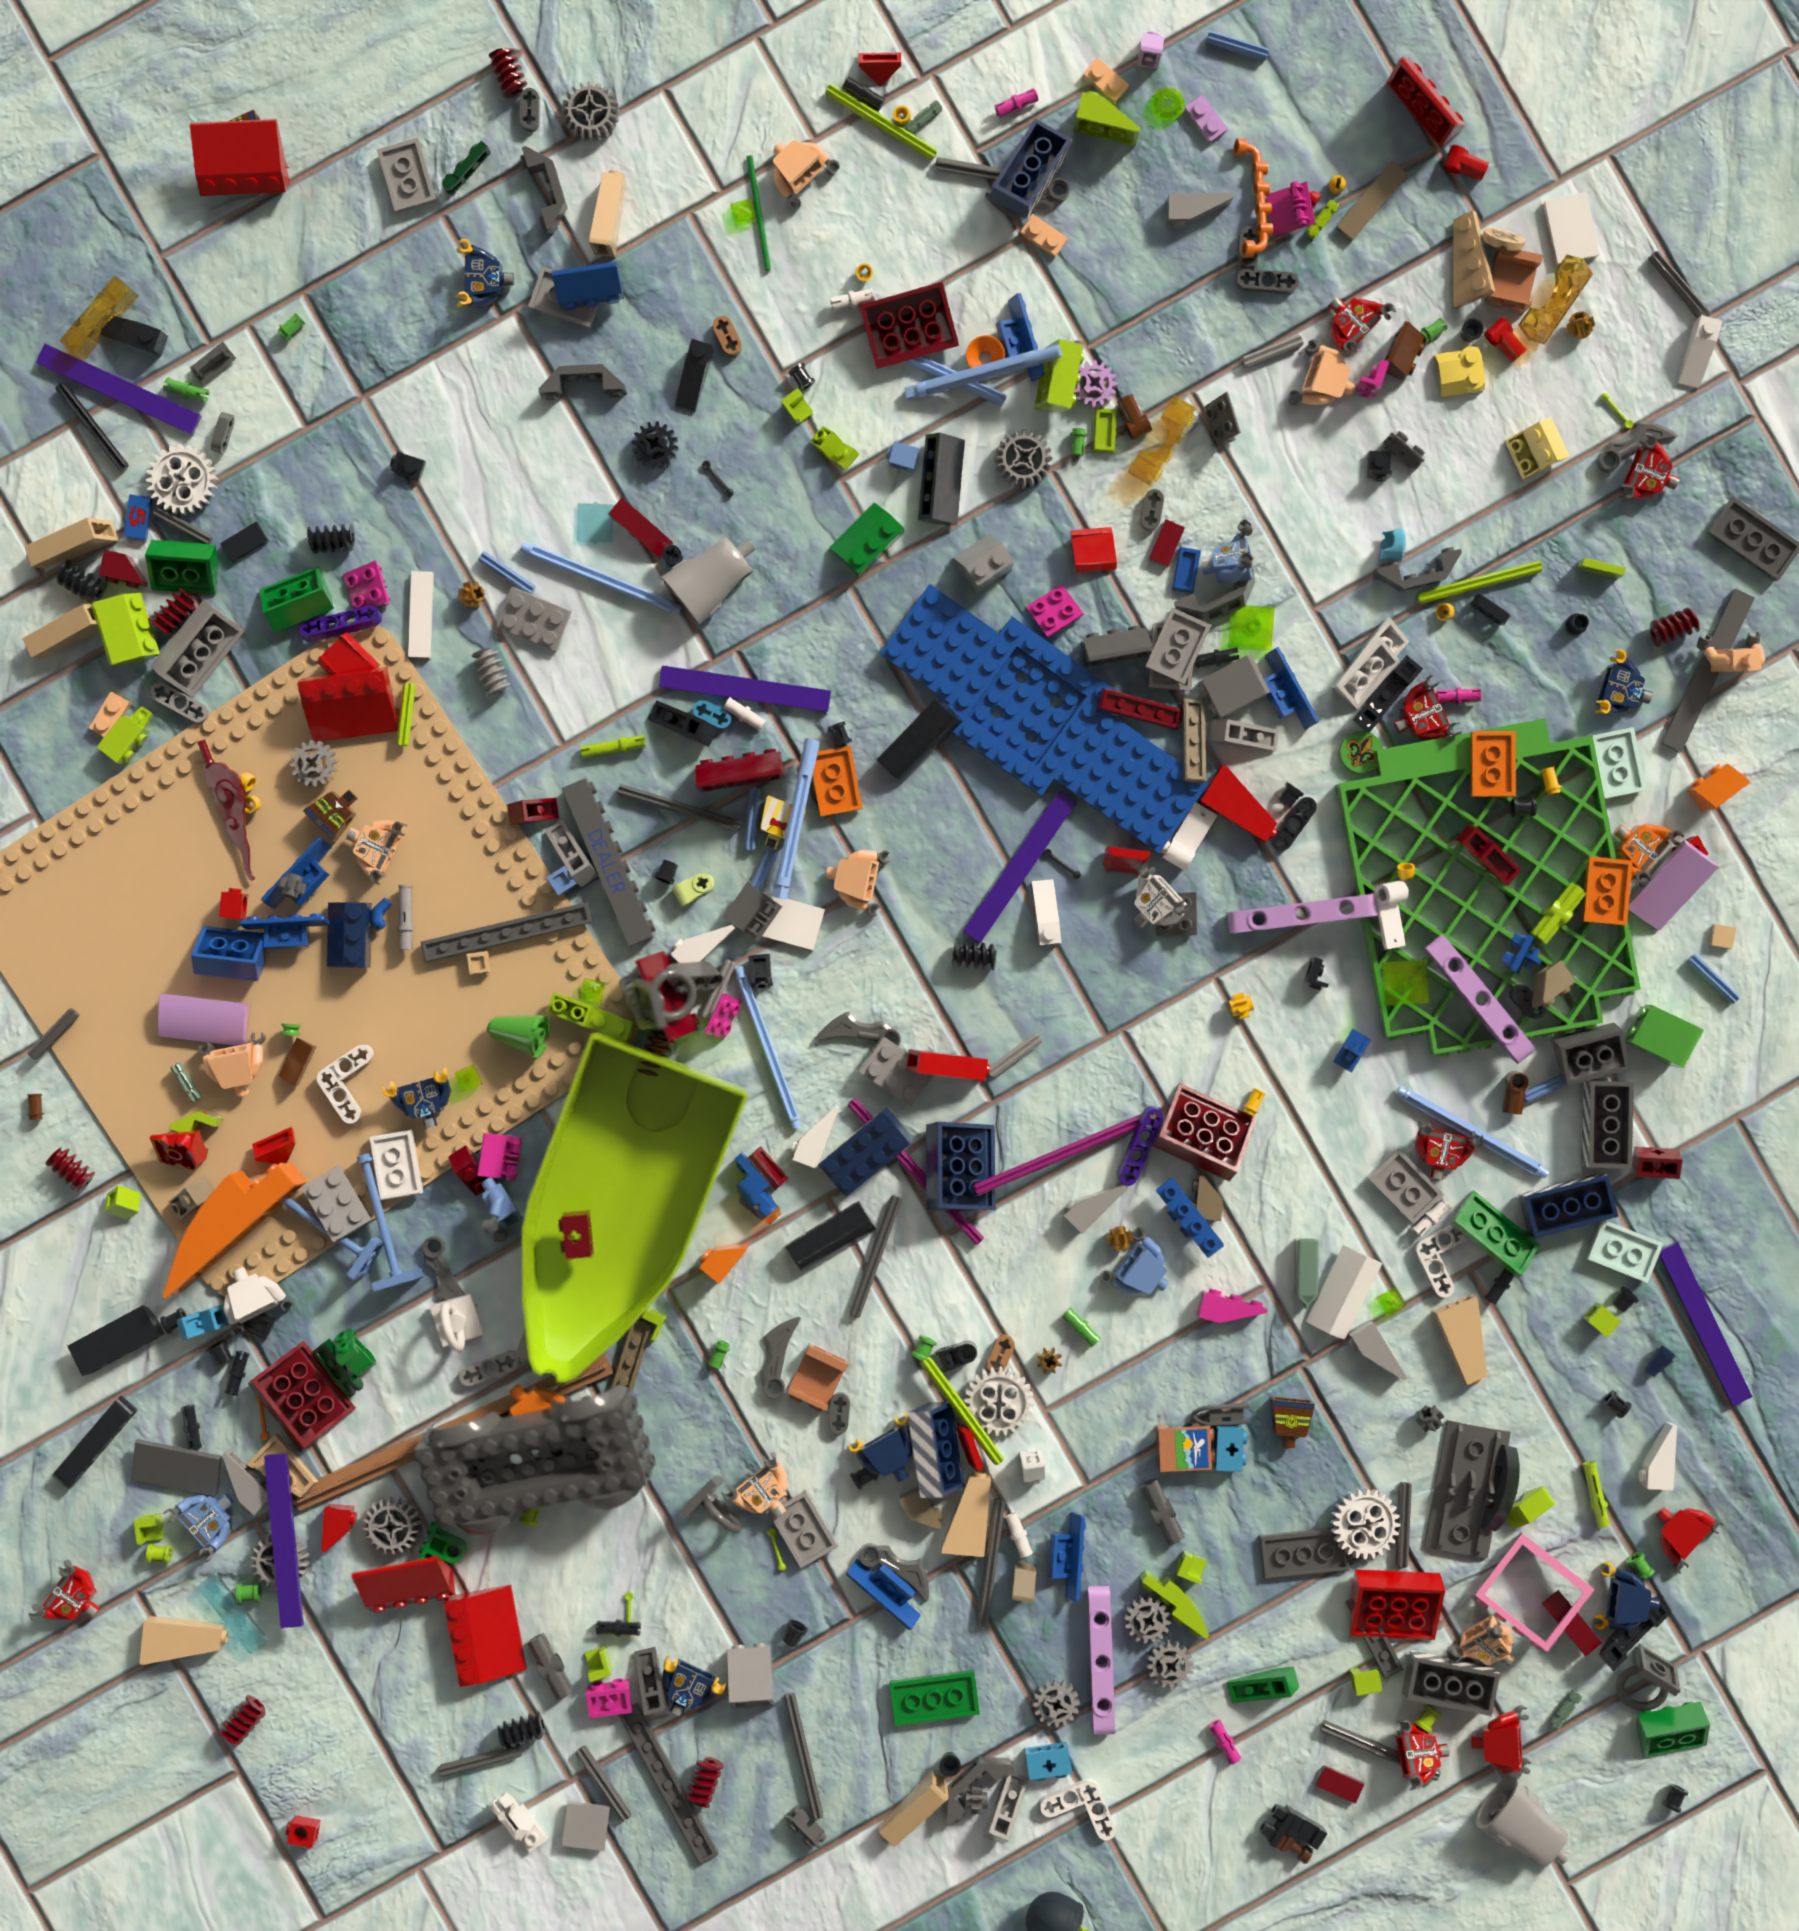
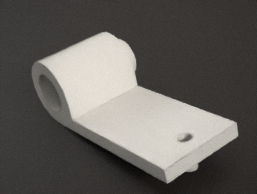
M1195 802L1172 841H1167L1162 848V858L1185 871L1217 815Z
M1402 881L1380 884L1375 888L1374 894L1376 896L1384 950L1405 946L1398 903L1404 902L1407 899L1408 888Z

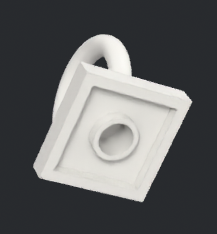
M472 1293L430 1306L443 1347L449 1345L453 1351L461 1352L464 1349L465 1340L485 1334Z

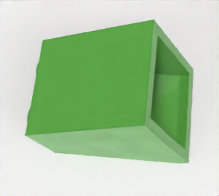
M1645 1004L1637 1012L1636 1017L1638 1019L1636 1023L1628 1029L1625 1042L1668 1066L1684 1068L1704 1030L1654 1005Z

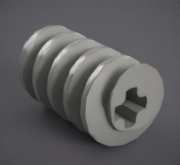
M491 648L482 649L472 654L473 658H478L474 662L475 666H481L477 673L483 675L480 677V681L486 683L483 685V689L489 691L485 696L498 694L511 685L510 683H503V680L508 676L501 675L500 672L505 667L497 666L502 659H495L494 656L499 651L492 650Z

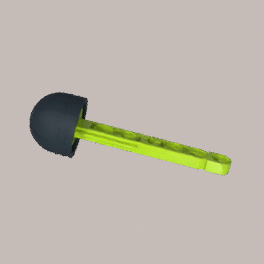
M1050 1891L1039 1895L1031 1902L1026 1913L1027 1931H1089L1081 1926L1084 1916L1083 1905L1059 1892Z

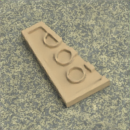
M1473 210L1453 219V308L1459 309L1495 292L1477 214Z

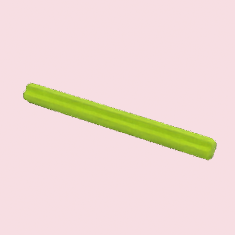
M829 84L825 91L826 96L927 159L933 160L937 154L936 148L837 86Z
M1540 561L1429 589L1419 592L1417 599L1419 604L1537 574L1542 572V564Z
M925 1358L921 1362L924 1370L965 1426L971 1430L973 1437L994 1465L1000 1464L1004 1460L1002 1454L932 1358Z

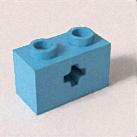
M1241 1425L1215 1426V1463L1213 1467L1216 1471L1242 1472V1466L1246 1465V1453H1243V1444H1247V1431H1244ZM1230 1443H1232L1235 1447L1231 1449V1452L1227 1450V1448L1230 1447Z
M1067 1742L1025 1748L1029 1780L1041 1782L1048 1777L1061 1779L1067 1777L1068 1774H1072ZM1047 1760H1051L1050 1766H1047Z

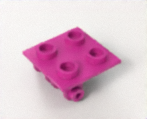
M1298 181L1291 182L1290 187L1266 196L1267 203H1271L1272 206L1270 218L1273 224L1274 237L1316 224L1307 181L1300 184Z
M377 560L343 574L352 609L371 605L376 607L379 605L387 606L390 604L389 601L391 599L388 597L387 590H385L387 585L383 584L385 579L382 576V568L378 565Z
M1062 584L1026 606L1046 638L1052 637L1059 630L1062 631L1065 626L1068 627L1070 623L1076 619L1079 620V617L1084 615Z
M722 993L704 1033L725 1039L726 1035L731 1031L732 1021L740 1010L742 1000Z
M484 1133L477 1176L504 1178L515 1181L518 1176L516 1173L520 1163L519 1158L521 1157L520 1149L521 1145H523L522 1137Z

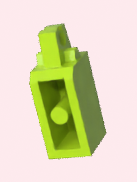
M141 706L131 717L120 716L97 748L116 763L123 765L125 762L128 763L134 757V751L138 745L141 746L147 740L149 732L147 727L154 714Z

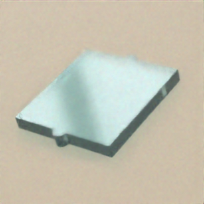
M594 502V504L578 503L577 541L593 542L594 544L597 542H613V519L608 513L614 505L598 504L597 502Z

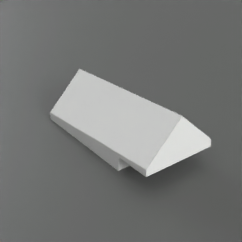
M1388 617L1381 623L1333 686V689L1357 710L1399 664L1400 660L1397 655L1409 643V640L1391 618Z
M1343 1245L1335 1263H1332L1320 1288L1318 1297L1315 1299L1305 1321L1328 1334L1345 1340L1382 1263Z

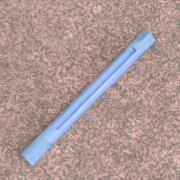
M1059 345L1037 351L1033 350L906 387V398L911 400L918 397H926L1061 358V348Z
M805 738L783 850L772 897L787 900L803 816L820 741Z

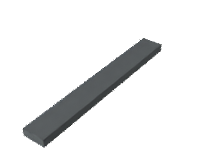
M1736 588L1733 589L1711 635L1712 642L1710 647H1714L1715 650L1731 649L1755 597ZM1704 652L1660 743L1679 753L1683 751L1719 675V672H1711V663Z
M589 902L421 941L425 963L591 924L593 919Z
M638 1702L632 1705V1713L619 1714L618 1716L699 1865L717 1856L719 1851L693 1803L685 1797L686 1790L648 1720L644 1716Z

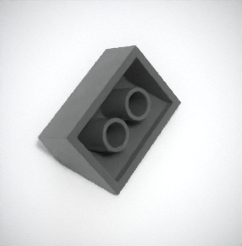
M1141 625L1128 627V631L1120 632V629L1109 630L1107 635L1099 636L1098 633L1087 634L1086 638L1081 641L1086 667L1149 656L1153 651L1147 628H1141Z
M1614 1022L1552 1039L1555 1058L1567 1086L1630 1070L1624 1033Z

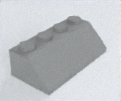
M203 599L151 667L159 676L190 697H193L245 630Z

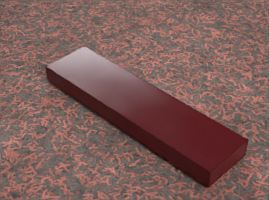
M1107 688L1101 689L1097 706L1098 710L1172 730H1178L1182 713L1180 708Z

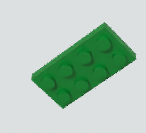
M1474 1190L1468 1194L1451 1222L1454 1227L1516 1278L1523 1275L1540 1246L1538 1242Z
M974 1670L889 1681L895 1726L980 1715Z

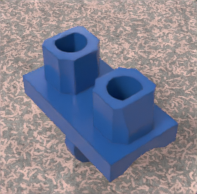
M1515 933L1511 945L1519 948L1520 951L1517 956L1506 952L1502 959V963L1511 968L1513 973L1519 974L1526 959L1527 962L1524 967L1527 969H1531L1533 963L1540 965L1542 960L1537 958L1540 950L1533 948L1531 954H1529L1535 942L1534 936L1527 934L1526 937Z
M1351 1029L1332 1062L1352 1073L1371 1039L1355 1029Z

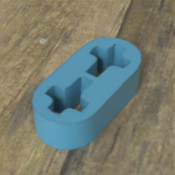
M700 700L693 706V714L696 717L718 727V729H726L732 723L730 713L712 703ZM706 705V709L712 713L711 715L703 713L702 716H699L700 712L697 708ZM714 714L718 716L726 714L727 723L723 722L719 725L718 719L713 717Z

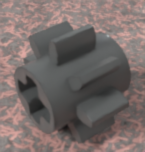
M288 873L287 877L282 876L278 888L282 889L281 895L291 899H297L298 895L302 896L307 884L302 883L303 877Z
M1424 1405L1420 1411H1417L1419 1418L1416 1422L1424 1432L1428 1430L1436 1432V1430L1443 1426L1441 1419L1444 1418V1415L1438 1410L1436 1405L1432 1407Z
M972 1786L971 1792H966V1809H971V1814L982 1815V1809H987L988 1793L982 1792V1786Z

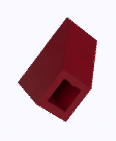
M104 549L98 575L104 577L106 582L118 584L121 581L125 582L127 587L139 589V586L147 587V581L130 556Z
M466 1145L448 1156L454 1174L475 1196L485 1191L481 1183L490 1177L477 1176L479 1160Z

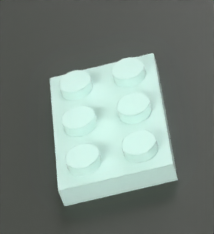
M1634 727L1593 735L1604 798L1647 790Z
M1604 1220L1599 1223L1586 1259L1648 1283L1664 1243Z

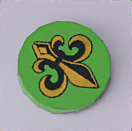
M1356 731L1347 735L1342 741L1339 755L1343 766L1349 771L1357 774L1367 773L1377 767L1374 751L1383 748L1380 740L1373 733Z

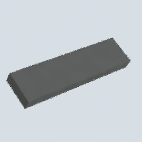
M1350 1598L1345 1602L1351 1612L1352 1600ZM1379 1626L1378 1629L1380 1633L1384 1634V1629H1382L1381 1626ZM1363 1627L1360 1628L1361 1632L1366 1633ZM1363 1637L1384 1679L1404 1670L1388 1638Z

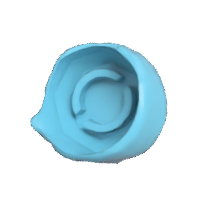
M1397 528L1392 531H1383L1382 534L1385 538L1380 544L1381 559L1400 563L1403 560L1406 547L1405 530Z

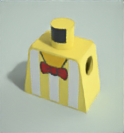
M769 795L766 799L760 830L769 833L764 845L776 850L780 838L785 840L792 805Z

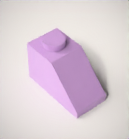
M1156 32L1143 33L1136 66L1158 69L1163 50L1164 36H1160Z

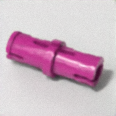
M1032 88L1022 94L1012 95L1010 99L994 105L997 116L1002 118L1012 112L1022 111V108L1038 102L1039 98L1036 90Z
M1456 687L1453 690H1436L1440 704L1456 703V705H1459L1462 702H1481L1480 688L1461 689V687Z
M1215 1720L1210 1723L1208 1727L1217 1740L1218 1748L1222 1749L1229 1764H1235L1240 1761L1241 1756L1233 1744V1738L1231 1735H1228L1221 1720Z

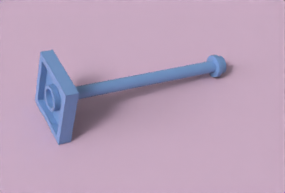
M369 1153L357 1156L358 1161L356 1163L362 1166L391 1270L389 1272L390 1277L371 1283L373 1291L424 1276L422 1268L405 1273L402 1272V1269H399L369 1162L373 1159Z
M286 1198L281 1202L329 1236L320 1219L290 1198ZM381 1236L371 1238L363 1248L347 1237L337 1241L357 1255V1260L347 1273V1276L353 1280L365 1276L384 1248Z

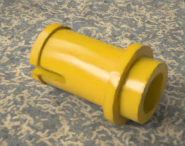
M1554 767L1541 770L1546 788L1544 792H1547L1548 796L1560 793L1561 785L1558 784Z
M1256 1088L1252 1089L1253 1091L1246 1105L1243 1104V1112L1253 1117L1256 1113H1259L1257 1110L1266 1093Z

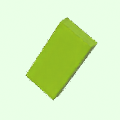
M1095 408L1093 452H1115L1117 409Z
M1584 558L1578 562L1576 569L1619 579L1624 576L1626 568Z

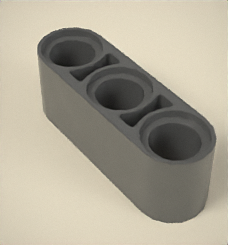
M709 961L675 963L665 969H679L687 973L694 981L696 991L715 989L723 981V976ZM678 978L666 979L676 992H688L682 980Z

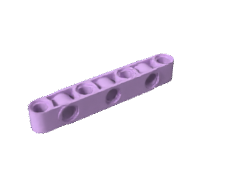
M1375 894L1227 912L1229 934L1376 916L1378 911ZM1343 902H1348L1352 906V911L1347 915H1343L1339 911V906ZM1299 908L1307 909L1308 917L1305 920H1299L1296 917V911ZM1257 913H1261L1265 917L1264 924L1260 926L1255 925L1253 922V917Z
M1440 935L1424 948L1425 952L1517 1064L1535 1051L1532 1043L1443 935ZM1451 960L1457 963V968L1453 972L1448 968V963ZM1479 993L1484 997V1002L1481 1005H1478L1475 1001ZM1506 1027L1511 1030V1036L1508 1039H1505L1503 1036V1030Z
M1087 1586L1093 1735L1115 1734L1109 1586ZM1098 1613L1105 1615L1102 1621H1096L1094 1617ZM1100 1656L1107 1658L1103 1664L1096 1663V1659ZM1102 1699L1108 1701L1105 1707H1099L1097 1703Z

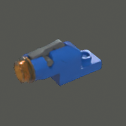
M741 1152L735 1158L737 1161L735 1165L743 1174L747 1172L749 1175L736 1186L740 1195L739 1203L764 1222L767 1221L771 1225L782 1215V1212L779 1210L780 1207L774 1202L770 1193L765 1191L770 1184L747 1159V1156Z

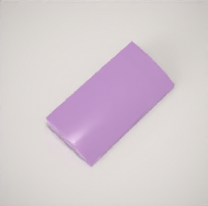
M1684 840L1650 876L1651 881L1647 880L1644 883L1645 886L1640 887L1629 899L1628 909L1654 928L1661 930L1719 866L1688 841Z
M160 994L158 1036L235 1046L243 1045L246 1041L250 1004Z

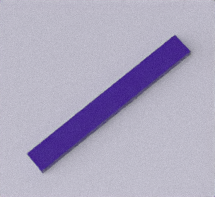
M45 343L36 360V363L191 435H194L202 417L198 413Z
M664 665L661 668L659 687L821 712L829 711L831 690Z
M1061 790L1058 791L963 932L979 943L982 942L1076 805V800Z
M1674 1242L1662 1248L1659 1257L1730 1404L1735 1406L1752 1398V1394L1679 1243Z
M268 1454L264 1456L280 1628L302 1627L304 1620L288 1454Z

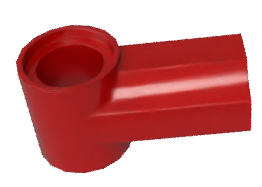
M1452 145L1442 167L1449 173H1461L1481 182L1488 169L1489 162L1470 155L1468 150L1462 146Z
M1503 317L1484 331L1488 342L1495 347L1497 346L1511 363L1527 350L1514 335L1511 324Z

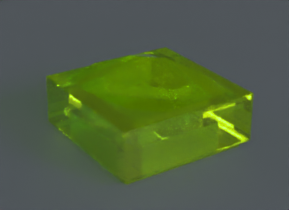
M751 198L730 204L736 227L756 222Z
M584 978L580 999L602 1003L606 982Z
M475 1064L454 1072L462 1092L483 1084Z
M1396 1287L1376 1296L1386 1316H1390L1406 1307Z

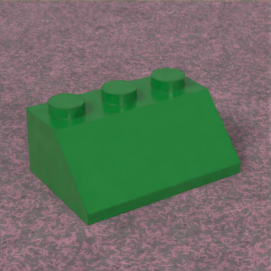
M874 502L829 549L860 578L904 534V527L890 513Z
M151 540L145 553L151 590L179 592L178 588L180 587L186 593L216 594L219 565L216 545Z
M319 566L259 589L263 614L274 632L285 630L294 624L305 622L314 616L326 614L334 609L332 596Z
M1686 1702L1681 1706H1666L1656 1711L1646 1710L1637 1715L1636 1726L1643 1758L1707 1745L1710 1723L1701 1702Z

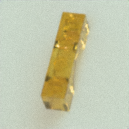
M1566 255L1555 270V288L1549 301L1538 309L1530 307L1518 326L1528 340L1545 345L1588 283L1593 273L1583 258Z
M114 275L59 341L85 361L98 345L99 334L107 322L115 315L126 312L139 295Z
M1174 395L1161 416L1167 428L1166 442L1155 450H1140L1128 473L1149 486L1153 480L1157 482L1163 472L1160 469L1164 462L1168 464L1174 454L1171 449L1175 444L1179 446L1185 434L1182 431L1185 426L1190 427L1195 420L1196 415L1193 413L1196 407Z

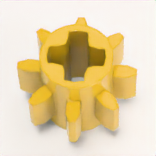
M1242 992L1232 995L1233 1000L1228 1001L1232 1016L1238 1015L1239 1019L1250 1017L1249 1012L1254 1011L1250 995L1244 996Z

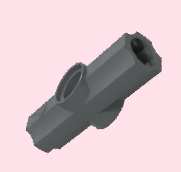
M1157 1478L1144 1482L1141 1485V1490L1150 1505L1149 1509L1154 1520L1160 1526L1168 1545L1180 1542L1185 1538L1184 1533L1176 1520L1174 1509L1169 1499H1166Z
M544 1633L530 1639L527 1644L537 1661L536 1666L539 1674L544 1680H547L557 1700L568 1696L574 1691V1688L564 1671L565 1668L561 1657L557 1652L553 1651Z

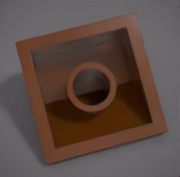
M1404 321L1396 332L1384 359L1389 362L1386 374L1402 381L1408 375H1412L1416 364L1413 363L1415 357L1421 355L1425 344H1422L1425 336L1408 321Z

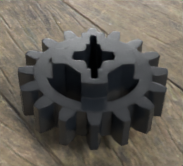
M656 421L655 426L647 422L648 428L645 429L643 426H640L642 432L634 433L637 440H632V444L637 447L632 449L634 454H638L636 457L637 461L643 459L642 464L644 467L650 464L653 470L655 465H659L660 469H663L664 462L670 465L669 458H676L673 451L679 450L678 446L674 445L678 442L677 437H672L674 435L673 429L667 431V424L660 427L659 421ZM656 432L655 434L648 436L649 433ZM665 437L669 440V448L664 445ZM658 442L660 447H654L653 449L651 444H656ZM641 443H643L647 448L645 451V455L641 450ZM660 455L663 456V457H661V458L654 459L656 456H660Z

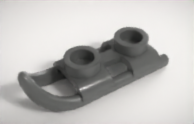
M1249 1404L1207 1405L1197 1408L1191 1415L1201 1425L1249 1424V1420H1244L1243 1408H1249ZM1209 1410V1422L1200 1420L1196 1414ZM1230 1417V1421H1223L1222 1418Z

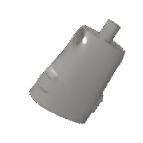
M724 537L704 553L690 560H682L673 566L671 571L661 576V578L689 615L700 625L707 617L710 618L717 610H720L725 597L753 572L744 558L751 554L755 548L748 539L736 548L727 537Z
M1514 1777L1505 1778L1498 1783L1486 1797L1477 1813L1476 1824L1478 1828L1487 1833L1500 1846L1518 1850L1541 1868L1548 1866L1554 1859L1560 1864L1566 1863L1569 1854L1562 1848L1567 1841L1568 1833L1556 1824L1542 1809L1537 1795L1533 1794L1532 1791L1523 1786Z

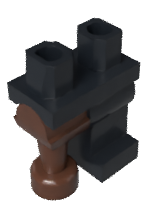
M1275 1804L1270 1812L1271 1816L1277 1819L1275 1824L1272 1825L1264 1821L1259 1828L1260 1833L1267 1838L1269 1844L1282 1852L1289 1850L1297 1854L1299 1861L1304 1864L1308 1863L1312 1857L1313 1848L1318 1850L1327 1836L1325 1828L1288 1805L1283 1807ZM1298 1836L1299 1838L1307 1842L1311 1847H1309L1308 1845L1300 1846L1298 1843L1295 1842V1839Z

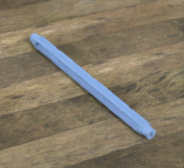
M523 542L520 551L527 553L530 557L532 556L546 563L553 564L556 567L593 582L600 583L603 586L645 603L647 602L668 611V613L673 612L679 615L682 610V606L676 604L673 600L671 601L534 544L530 545Z
M743 966L733 969L736 975L735 980H737L742 997L744 998L746 1008L787 1116V1121L790 1122L792 1130L801 1127L800 1117L796 1111L758 1004L753 995L747 973L745 974Z
M1401 1086L1397 1088L1395 1094L1400 1096L1403 1101L1469 1138L1472 1131L1476 1132L1475 1139H1479L1483 1134V1146L1536 1176L1539 1175L1544 1179L1547 1177L1549 1170L1537 1161L1410 1089H1405Z

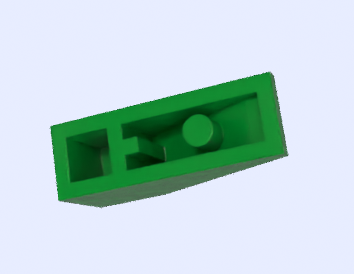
M1294 1667L1271 1669L1226 1682L1232 1703L1292 1697L1299 1689Z

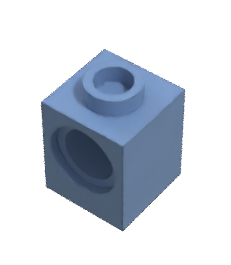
M894 441L893 447L889 446L886 459L889 460V466L914 473L919 448Z
M566 866L546 877L558 896H563L579 885L572 878Z

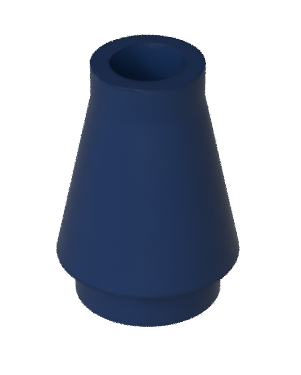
M1661 1345L1655 1349L1644 1370L1655 1377L1674 1362L1673 1359L1676 1355L1664 1345Z

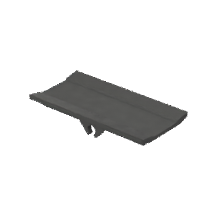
M1450 1420L1446 1421L1424 1547L1488 1558L1493 1531L1481 1529L1480 1527L1485 1507L1493 1508L1503 1469V1467L1496 1465L1501 1444L1509 1445L1510 1431Z

